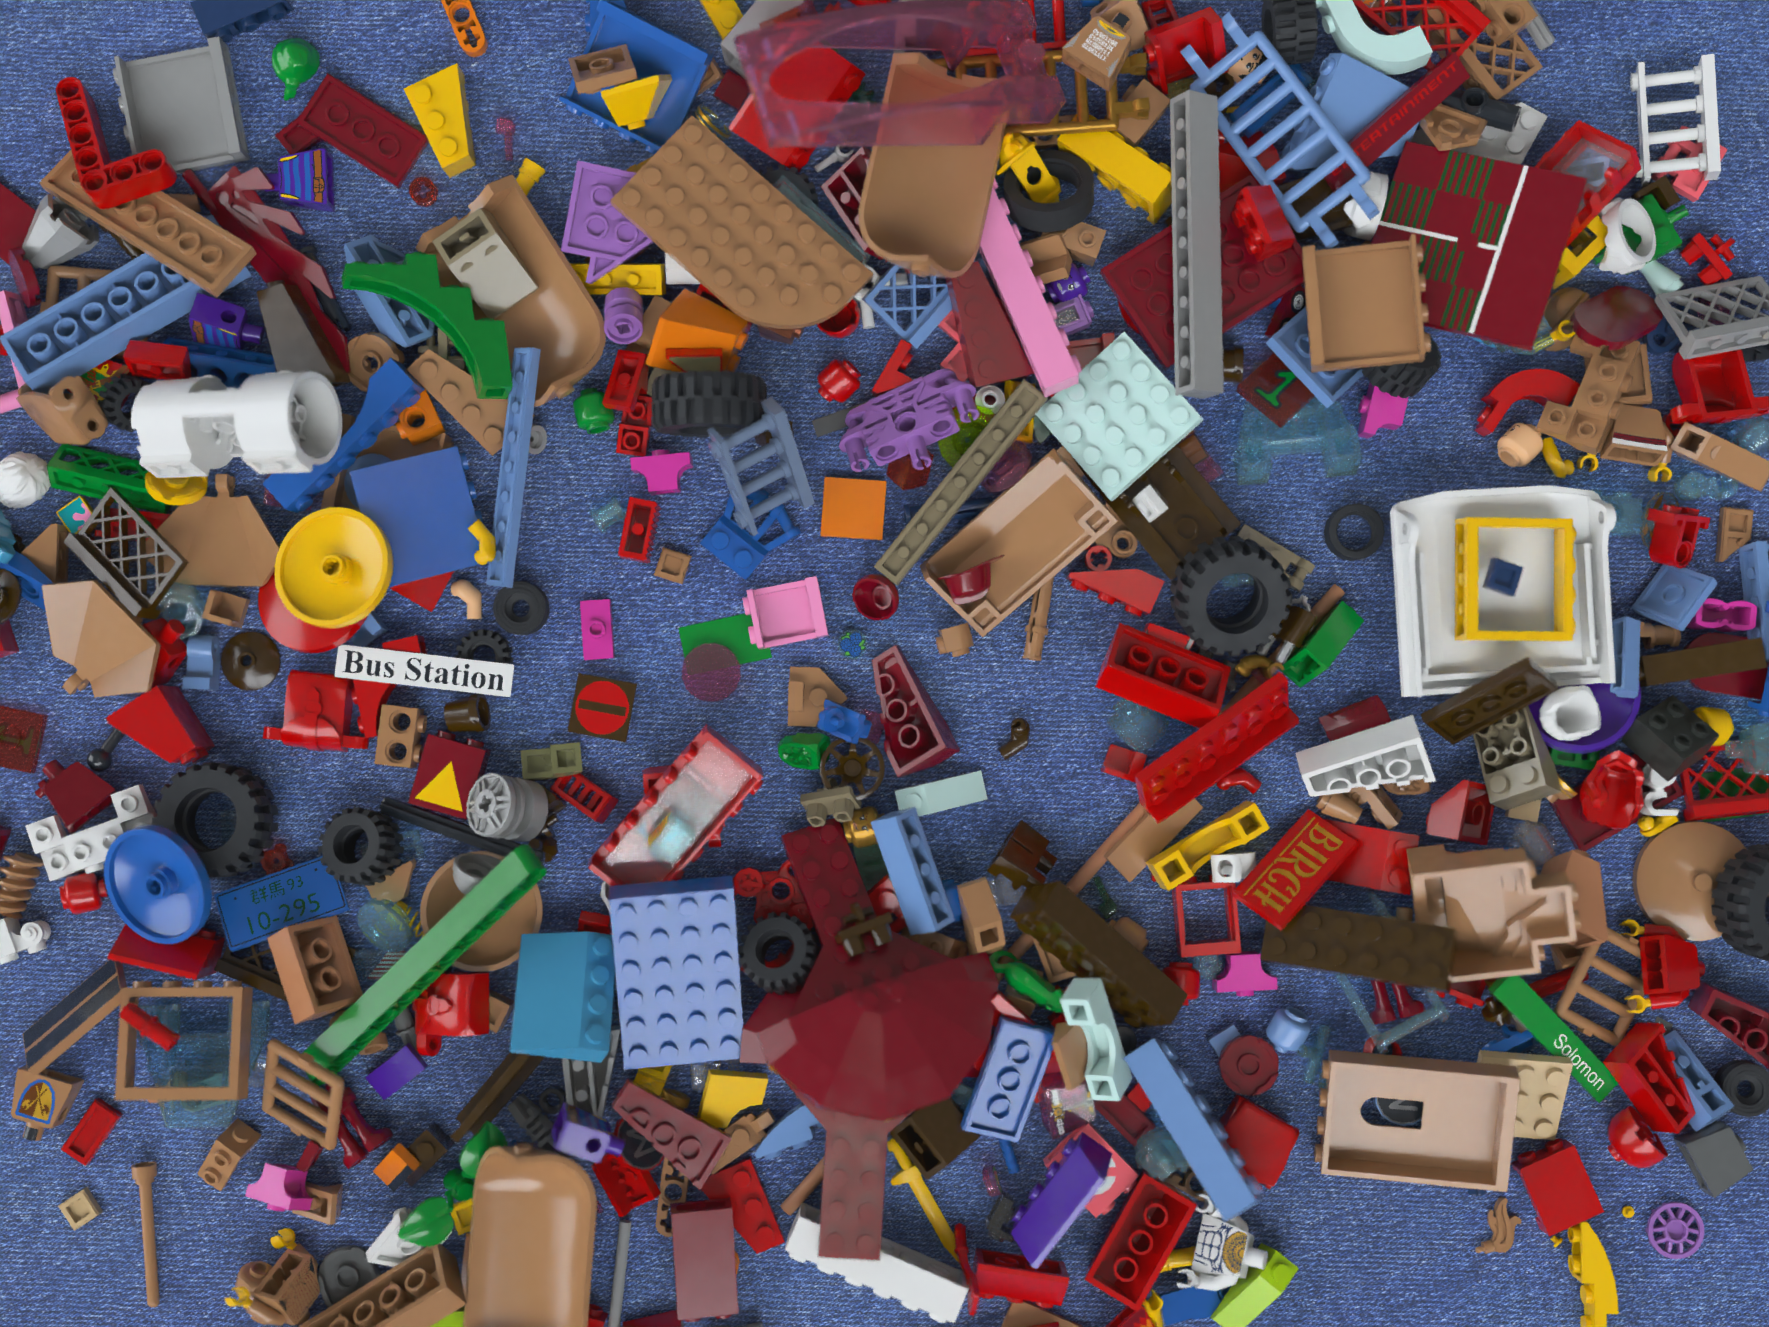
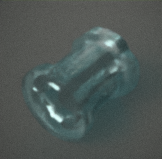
M616 496L612 497L611 502L601 508L589 510L595 524L602 533L607 531V527L619 520L625 521L626 512Z

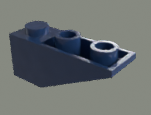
M195 0L190 2L204 36L207 39L219 36L225 43L231 41L233 36L242 32L257 30L261 24L270 20L277 21L283 19L287 13L294 10L288 0Z

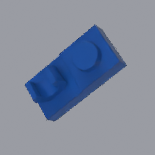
M1504 1024L1502 1025V1034L1505 1039L1499 1042L1497 1040L1490 1041L1481 1050L1521 1053L1537 1044L1538 1041L1528 1030L1522 1033L1518 1031L1512 1032Z

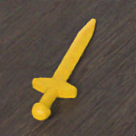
M891 1138L887 1142V1149L889 1152H893L902 1168L891 1178V1184L893 1186L904 1183L910 1185L943 1246L959 1262L958 1256L954 1253V1233L921 1176L922 1174L895 1139Z

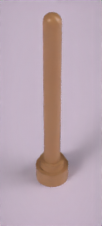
M147 1161L133 1164L131 1172L132 1179H135V1183L139 1185L147 1304L149 1307L154 1308L160 1303L152 1182L155 1181L154 1177L157 1176V1162Z

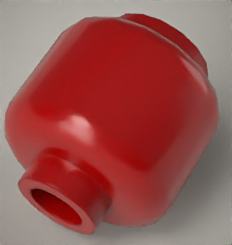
M845 358L842 361L833 359L817 376V381L821 386L818 392L828 402L834 399L837 402L844 403L860 387L859 377L861 373L849 360Z
M95 873L69 876L65 879L64 886L59 887L64 910L69 909L75 915L100 909L103 904V898L108 897L105 880H98Z
M1169 962V967L1162 969L1166 976L1188 994L1182 1006H1189V1000H1195L1199 997L1200 972L1193 968V963Z

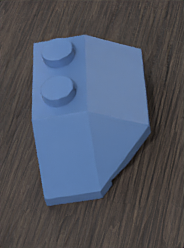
M372 235L344 245L347 263L363 261L367 264H382L384 262L403 264L405 258L403 253L379 242ZM354 290L379 332L393 342L407 348L432 337L434 323L412 307L387 296L369 291Z

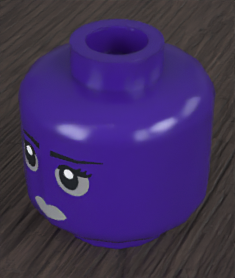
M1072 262L1069 277L1045 285L1055 304L1076 298L1080 294L1082 298L1088 294L1086 284L1091 282L1083 266L1077 268L1075 263Z

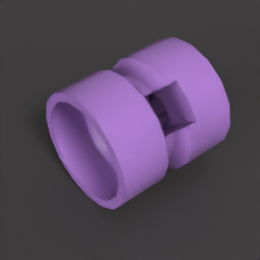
M620 287L611 290L604 300L605 334L608 339L615 343H633L643 333V299L638 292L631 288Z

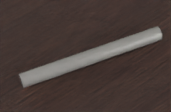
M620 1220L608 1327H620L632 1223L630 1220Z

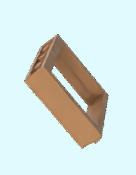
M133 981V988H121L120 1012L129 1002L138 1006L139 997H233L229 1086H134L137 1029L119 1017L115 1100L248 1099L253 987H242V981H223V987H212V981H193V987H182V981H163V987H152V981Z

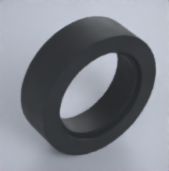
M1056 150L1037 152L1051 176L1067 181L1077 188L1074 195L1056 203H1038L1025 198L1021 194L1024 188L1011 168L1007 170L1004 177V195L1010 212L1009 216L1015 223L1026 229L1038 232L1065 230L1083 221L1093 208V172L1083 159L1074 154ZM1030 166L1027 169V181L1031 184L1040 180L1041 172L1037 167Z

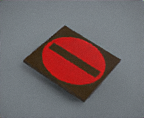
M578 673L567 732L627 742L637 684Z

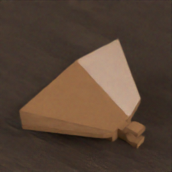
M216 474L215 486L218 492L217 497L203 496L192 504L178 506L157 529L189 562L175 581V585L263 587L274 573L275 561L280 546L249 496L234 497L235 477L229 474ZM152 537L146 541V554L155 553V544ZM170 556L164 557V573H168L176 563ZM155 558L147 559L153 566H155Z
M97 580L42 585L53 656L75 666L77 669L76 673L70 676L62 686L70 695L74 694L77 688L79 691L85 690L89 682L94 698L151 690L160 645L141 625L143 620L140 617H135Z

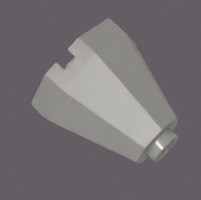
M47 194L38 205L22 245V249L26 252L24 259H28L29 263L31 262L32 266L37 269H48L52 265H59L91 250L99 242V230L94 224L89 227L85 223L88 219L87 216L57 197L53 200L52 194Z

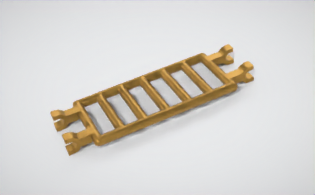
M1062 50L930 59L935 64L947 68V70H955V78L962 79L963 74L967 75V69L985 68V78L997 79V67L1014 66L1017 125L1006 126L1004 136L1008 132L1032 137L1115 131L1119 128L1120 118L1149 119V97L1118 102L1116 78L1109 92L1105 90L1107 119L1089 120L1087 78L1074 70L1077 121L1059 122L1056 63L1062 62ZM1138 53L1127 57L1119 74L1146 75V53ZM1044 63L1047 123L1029 124L1026 65Z

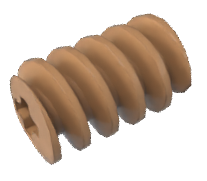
M16 852L15 855H5L3 858L10 863V867H0V871L6 874L5 878H0V885L2 886L0 889V914L14 919H22V914L19 912L26 910L27 904L24 901L29 900L32 896L31 892L27 889H33L36 886V882L32 878L40 876L41 872L36 867H41L44 863L42 859L34 855Z

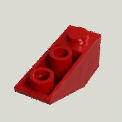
M1139 569L1070 572L1066 577L1067 580L1071 581L1070 586L1084 593L1088 589L1098 593L1097 599L1110 605H1114L1116 601L1126 606L1124 611L1136 617L1151 613L1165 582Z

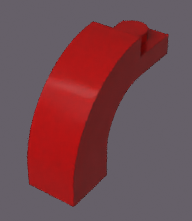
M1528 369L1512 374L1491 387L1480 399L1489 406L1486 405L1477 416L1476 420L1479 423L1474 431L1483 437L1493 433L1509 407L1518 400L1534 401L1544 408L1547 401L1568 406L1578 392L1580 384L1562 373L1548 369Z

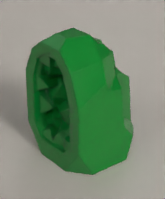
M819 732L814 734L797 733L796 735L785 736L777 746L779 757L783 762L792 767L808 770L820 769V760L824 751L830 745V737Z

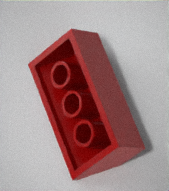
M1119 623L1102 663L1095 687L1200 729L1219 714L1231 667Z
M1143 1168L1136 1185L1130 1191L1089 1264L1084 1280L1138 1312L1198 1204L1173 1185Z

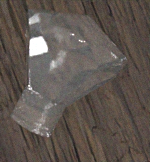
M256 1053L254 1063L249 1067L250 1086H264L267 1055Z

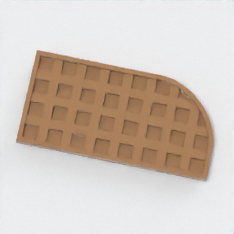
M691 116L610 200L611 205L729 309L741 318L757 325L776 329H796L826 321L843 310L873 277V273L694 116Z

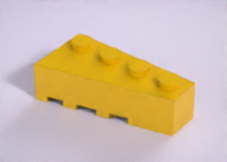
M1077 114L1071 121H1077ZM1089 115V120H1098L1094 116ZM1118 132L1061 134L1058 137L1059 151L1068 152L1083 159L1090 166L1092 172L1097 173V179L1109 191L1118 189L1123 198L1127 200L1125 202L1134 210L1139 206L1149 214L1146 219L1153 225L1157 223L1171 205V168L1162 162L1157 164L1151 160L1149 154L1138 146L1133 148L1127 144L1124 137Z

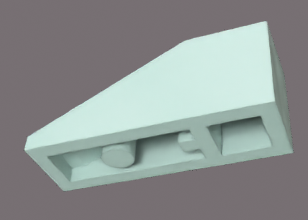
M981 770L894 790L899 810L915 807L918 816L988 799Z

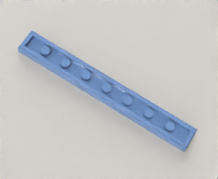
M514 348L511 370L513 387L508 396L492 534L496 539V557L488 564L486 585L513 588L541 349Z

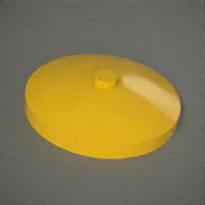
M332 507L315 511L295 524L280 545L274 571L279 597L293 615L311 625L321 628H341L354 624L370 614L386 594L393 572L392 549L387 536L380 526L358 511L343 507Z

